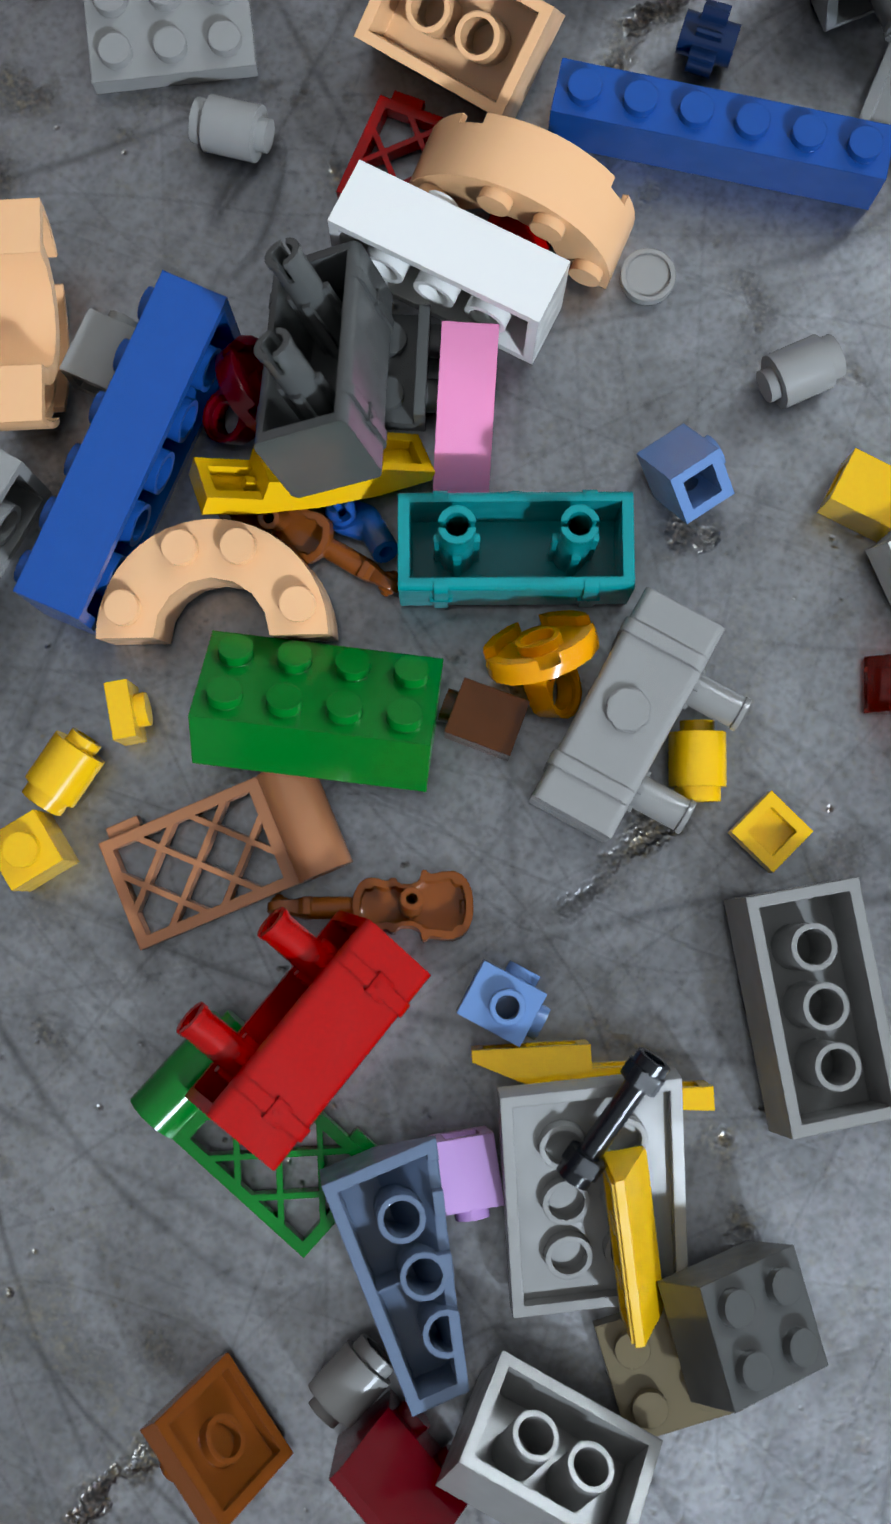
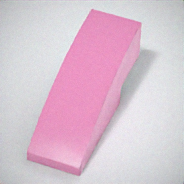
M442 321L433 491H448V493L489 492L499 324Z

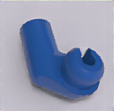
M359 501L325 507V514L332 521L333 530L338 534L364 542L376 562L386 563L397 555L398 544L375 507Z

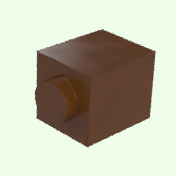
M464 677L459 691L451 688L448 689L437 720L447 724L444 730V738L508 761L530 701Z

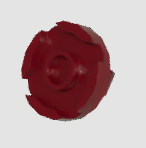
M239 335L216 356L215 373L220 389L209 398L203 410L205 432L215 442L244 445L255 438L257 406L259 405L263 363L254 355V346L259 339L255 336ZM230 406L238 415V423L236 428L228 434L224 426V415Z

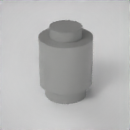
M210 94L207 98H195L188 119V136L191 143L200 145L201 149L207 153L252 163L258 162L262 153L268 154L274 141L275 124L273 119L268 118L265 105L217 94Z
M812 334L763 356L761 370L756 373L757 384L762 396L768 403L774 401L780 408L785 409L833 388L836 385L837 379L846 375V360L842 348L834 336L827 334L819 337L816 334Z
M362 1333L355 1342L348 1340L308 1384L310 1391L314 1395L309 1401V1405L314 1413L332 1429L339 1423L347 1428H352L391 1384L388 1377L393 1373L394 1369L388 1354L365 1333Z

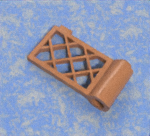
M261 772L256 777L146 824H143L141 817L138 815L106 828L109 839L99 843L140 950L155 946L297 885L331 873L353 862L320 779ZM250 794L258 813L249 836L222 825L230 802ZM217 808L213 820L200 816ZM189 819L209 827L197 858L170 847L178 825ZM263 828L270 845L258 840ZM164 831V834L160 842L148 838L149 836ZM218 831L246 843L234 874L206 862ZM135 842H140L157 850L145 880L126 871L118 851L119 849ZM255 847L275 855L283 875L282 879L262 886L243 878ZM166 854L194 865L182 895L154 884ZM202 870L231 881L222 903L213 908L191 900ZM132 884L141 887L138 897H136ZM239 885L253 890L234 898ZM151 892L178 903L169 926L153 933L150 932L143 914ZM187 907L200 912L182 920Z

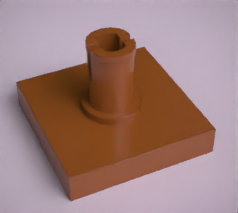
M228 1352L209 1363L140 1429L160 1461L163 1475L174 1483L199 1524H231L293 1454L286 1440Z

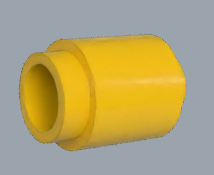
M681 720L680 731H672L668 734V787L674 788L675 792L696 802H721V788L727 787L726 732L715 730L714 720Z
M72 727L68 735L56 730L26 773L25 778L28 782L23 788L22 793L40 808L61 817L67 807L74 808L104 765L105 761L97 754L102 746L76 728Z

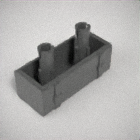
M289 237L286 238L285 244L291 251L290 255L283 246L282 241L279 240L268 249L264 258L266 266L274 274L272 292L269 298L267 331L259 337L254 346V355L263 363L260 398L256 413L254 450L289 494L297 498L375 479L382 475L383 450L387 445L385 415L390 337L394 331V319L392 317L393 295L364 246L355 240L305 255L299 242L295 238Z

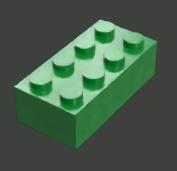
M213 630L188 714L192 763L427 792L440 701L443 658Z

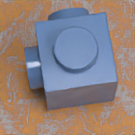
M684 423L636 453L653 497L686 524H689L735 494L725 467V456L718 443L709 435L702 437Z
M483 959L460 1001L456 1013L520 1047L525 1036L533 1040L537 1038L551 1009L543 1005L548 994L536 987L541 978L539 975L511 960L504 970Z

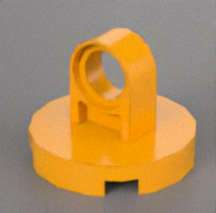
M575 610L546 612L539 614L541 625L521 632L519 622H516L493 635L483 646L489 677L500 684L510 686L523 685L527 699L530 701L529 705L533 713L538 717L568 719L574 716L579 708L582 697L581 681L577 668L590 660L599 649L597 629L594 623H591L589 615ZM556 680L557 699L554 705L553 686Z

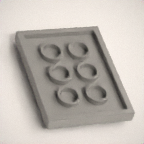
M676 1068L669 1071L664 1078V1085L654 1098L648 1095L643 1097L606 1151L635 1146H643L647 1151L662 1279L688 1268L682 1077ZM622 1074L496 1087L502 1187L505 1205L504 1220L509 1302L513 1319L619 1306L602 1174L595 1183H591L589 1188L583 1191L563 1179L556 1168L563 1159L562 1154L570 1142L577 1140L581 1143L624 1082L625 1079Z

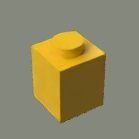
M855 448L840 465L817 513L877 543L891 531V465Z
M33 809L0 829V872L11 891L31 892L80 862L51 813Z

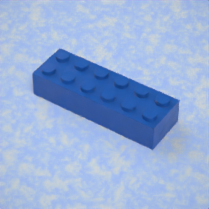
M162 270L155 287L149 286L140 299L137 310V317L139 319L131 338H125L118 346L113 360V370L115 373L106 392L102 390L95 396L89 410L88 420L90 426L82 443H76L69 451L64 464V475L66 478L57 497L52 496L45 503L39 518V528L41 529L32 550L27 549L21 555L14 571V581L17 583L13 592L42 613L96 636L99 607L111 578L126 557L141 543L154 535L204 426L203 410L206 402L220 389L215 373L216 356L236 337L241 335L226 296Z

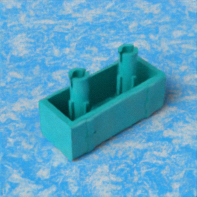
M582 490V492L508 491L471 493L433 491V493H398V594L400 606L434 605V608H448V605H578V607H593L594 604H627L635 589L633 491L598 492V490Z

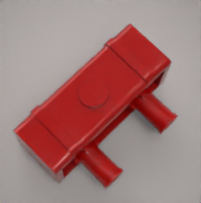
M279 907L265 919L257 932V936L261 940L266 941L293 966L239 1031L236 1032L209 1010V1007L203 1002L194 1005L177 1026L176 1033L181 1037H185L212 1061L205 1072L185 1094V1097L273 1171L278 1168L298 1142L302 1143L311 1131L309 1129L310 1126L394 1021L405 1014L410 1007V1001L431 976L368 918L338 910L317 937H315L293 918L285 907Z

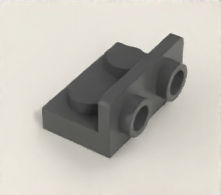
M419 304V315L392 314L394 331L390 337L385 415L386 430L426 432L427 413H437L438 379L429 378V359H440L442 324H431V305Z

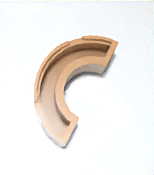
M462 112L447 116L434 126L409 184L426 192L430 190L443 192L454 199L459 208L463 210L479 208L495 216H508L522 222L530 228L534 235L548 241L557 255L570 261L568 274L574 281L588 287L600 286L604 289L607 288L634 226L635 210L629 195L623 194L620 199L611 188L615 176L606 167L568 140L544 128L508 116L487 113L483 123L466 122L468 116Z
M40 197L0 199V431L57 428L60 425L59 418H52L55 412H65L67 406L69 381L59 369L70 347L64 284H54L48 258L57 257L58 252L50 222Z
M200 519L180 523L160 531L141 543L126 557L111 578L104 592L96 623V639L110 644H171L175 622L189 602L205 591L230 587L247 590L252 593L265 612L269 635L274 638L304 642L339 641L336 616L330 597L320 579L304 560L270 533L243 522L227 519Z

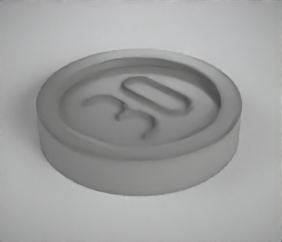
M642 248L631 253L625 259L620 272L622 291L631 301L640 305H655L665 300L670 295L676 280V269L670 257L654 248Z

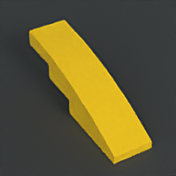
M387 432V445L383 450L382 475L380 477L306 497L297 498L290 495L256 453L254 446L249 460L193 457L189 478L202 515L265 514L321 508L377 497L432 481L435 470L418 434Z
M586 1039L525 1042L520 1047L512 1043L471 1045L472 1063L524 1084L621 1074L620 1070L627 1061L592 1062L591 1044ZM705 1080L682 1081L683 1110L715 1111L714 1088Z

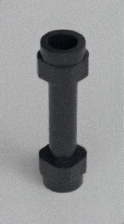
M639 1047L634 1056L631 1055L620 1070L625 1079L583 1141L580 1143L577 1140H572L562 1154L563 1159L556 1169L560 1176L569 1184L586 1191L591 1183H595L606 1168L602 1157L645 1095L654 1098L664 1085V1078L671 1069L661 1058L642 1047Z

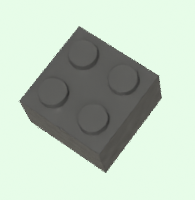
M748 1240L657 1281L690 1401L693 1403L737 1413L828 1366L794 1245Z

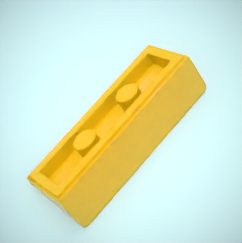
M635 1146L605 1152L602 1159L606 1168L602 1173L619 1311L631 1344H634L635 1348L645 1347L662 1314L664 1305L657 1281L662 1279L647 1151L643 1146Z

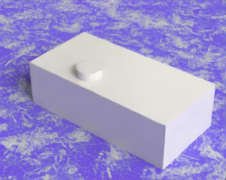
M359 159L327 219L331 246L333 247L352 240L359 241L364 246L394 298L418 310L419 304L431 305V316L441 321L499 324L498 348L527 363L533 364L562 308L570 261L459 208L456 201L443 192L437 190L426 192Z

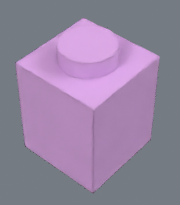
M479 1126L428 1135H435L437 1140L438 1162L446 1216L454 1214L455 1221L457 1222L477 1221L490 1216L489 1208L505 1206L494 1132L486 1126Z

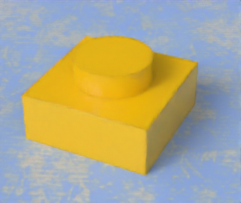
M128 679L103 683L113 740L124 746L147 742L145 727L152 726L153 724L152 710L147 693H139L138 686Z
M771 790L766 792L727 833L768 873H774L809 837L813 830Z

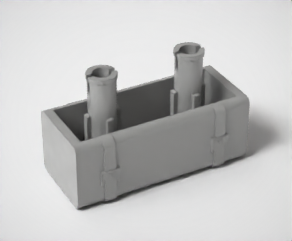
M646 587L630 617L627 616L612 643L613 648L560 745L557 750L553 749L543 769L544 774L531 795L529 803L602 843L612 839L626 811L630 813L632 808L671 828L673 832L680 834L697 802L651 779L650 775L652 772L649 769L681 710L686 711L689 706L728 727L732 732L738 728L748 711L752 699L749 697L745 698L705 676L707 670L704 667L725 628L662 593Z

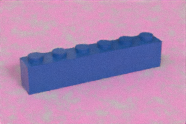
M562 58L548 131L568 140L588 153L869 210L885 183L891 159V125L567 58Z

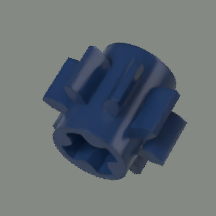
M706 0L702 12L688 8L675 53L688 56L684 71L710 78L714 65L728 69L742 24L728 20L732 5L715 0Z

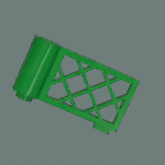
M227 1010L223 1016L212 1011L236 1032L245 1023L230 1010ZM185 1038L130 1098L132 1106L151 1127L165 1137L173 1139L304 1258L336 1223L331 1209L329 1208L326 1211V1197L321 1187L319 1170L324 1168V1155L349 1154L353 1156L378 1145L358 1127L348 1134L322 1111L314 1121L316 1124L317 1146L294 1147L286 1156V1158L317 1156L319 1187L284 1189L282 1161L276 1169L277 1189L251 1190L242 1181L241 1160L258 1159L248 1150H241V1144L234 1138L233 1150L210 1152L193 1137L196 1131L207 1120L211 1119L185 1097V1094L205 1072L212 1061ZM323 1131L337 1144L324 1145ZM221 1161H234V1173ZM319 1198L320 1219L304 1236L285 1220V1199ZM277 1200L278 1213L265 1201Z

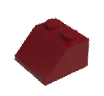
M392 1389L388 1390L377 1400L352 1428H347L338 1436L329 1480L366 1524H455L468 1504L435 1486L451 1445L446 1444L442 1448L427 1431L430 1428V1423L424 1412L412 1417L406 1400L402 1402Z

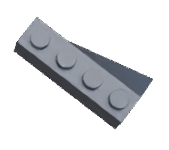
M435 1135L375 1146L319 1170L321 1187L412 1417L470 1392Z

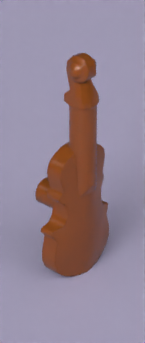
M311 509L265 514L219 515L220 519L243 522L270 533L295 552L307 565L325 558L362 581L377 585L381 594L385 597L398 593V572L395 570L384 571L372 559L335 539L333 523L325 514L314 512Z
M422 870L420 879L412 884H401L396 878H390L386 881L378 878H366L359 883L352 897L303 896L296 899H288L282 894H276L267 903V913L271 914L279 907H285L292 917L312 920L332 919L337 911L341 910L368 918L381 930L391 935H395L400 929H412L420 934L422 942H427L429 939L453 942L461 939L469 930L473 917V895L469 882L460 873L442 871L431 874L427 870Z

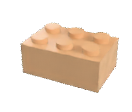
M369 0L354 37L484 111L516 118L565 15L543 0Z

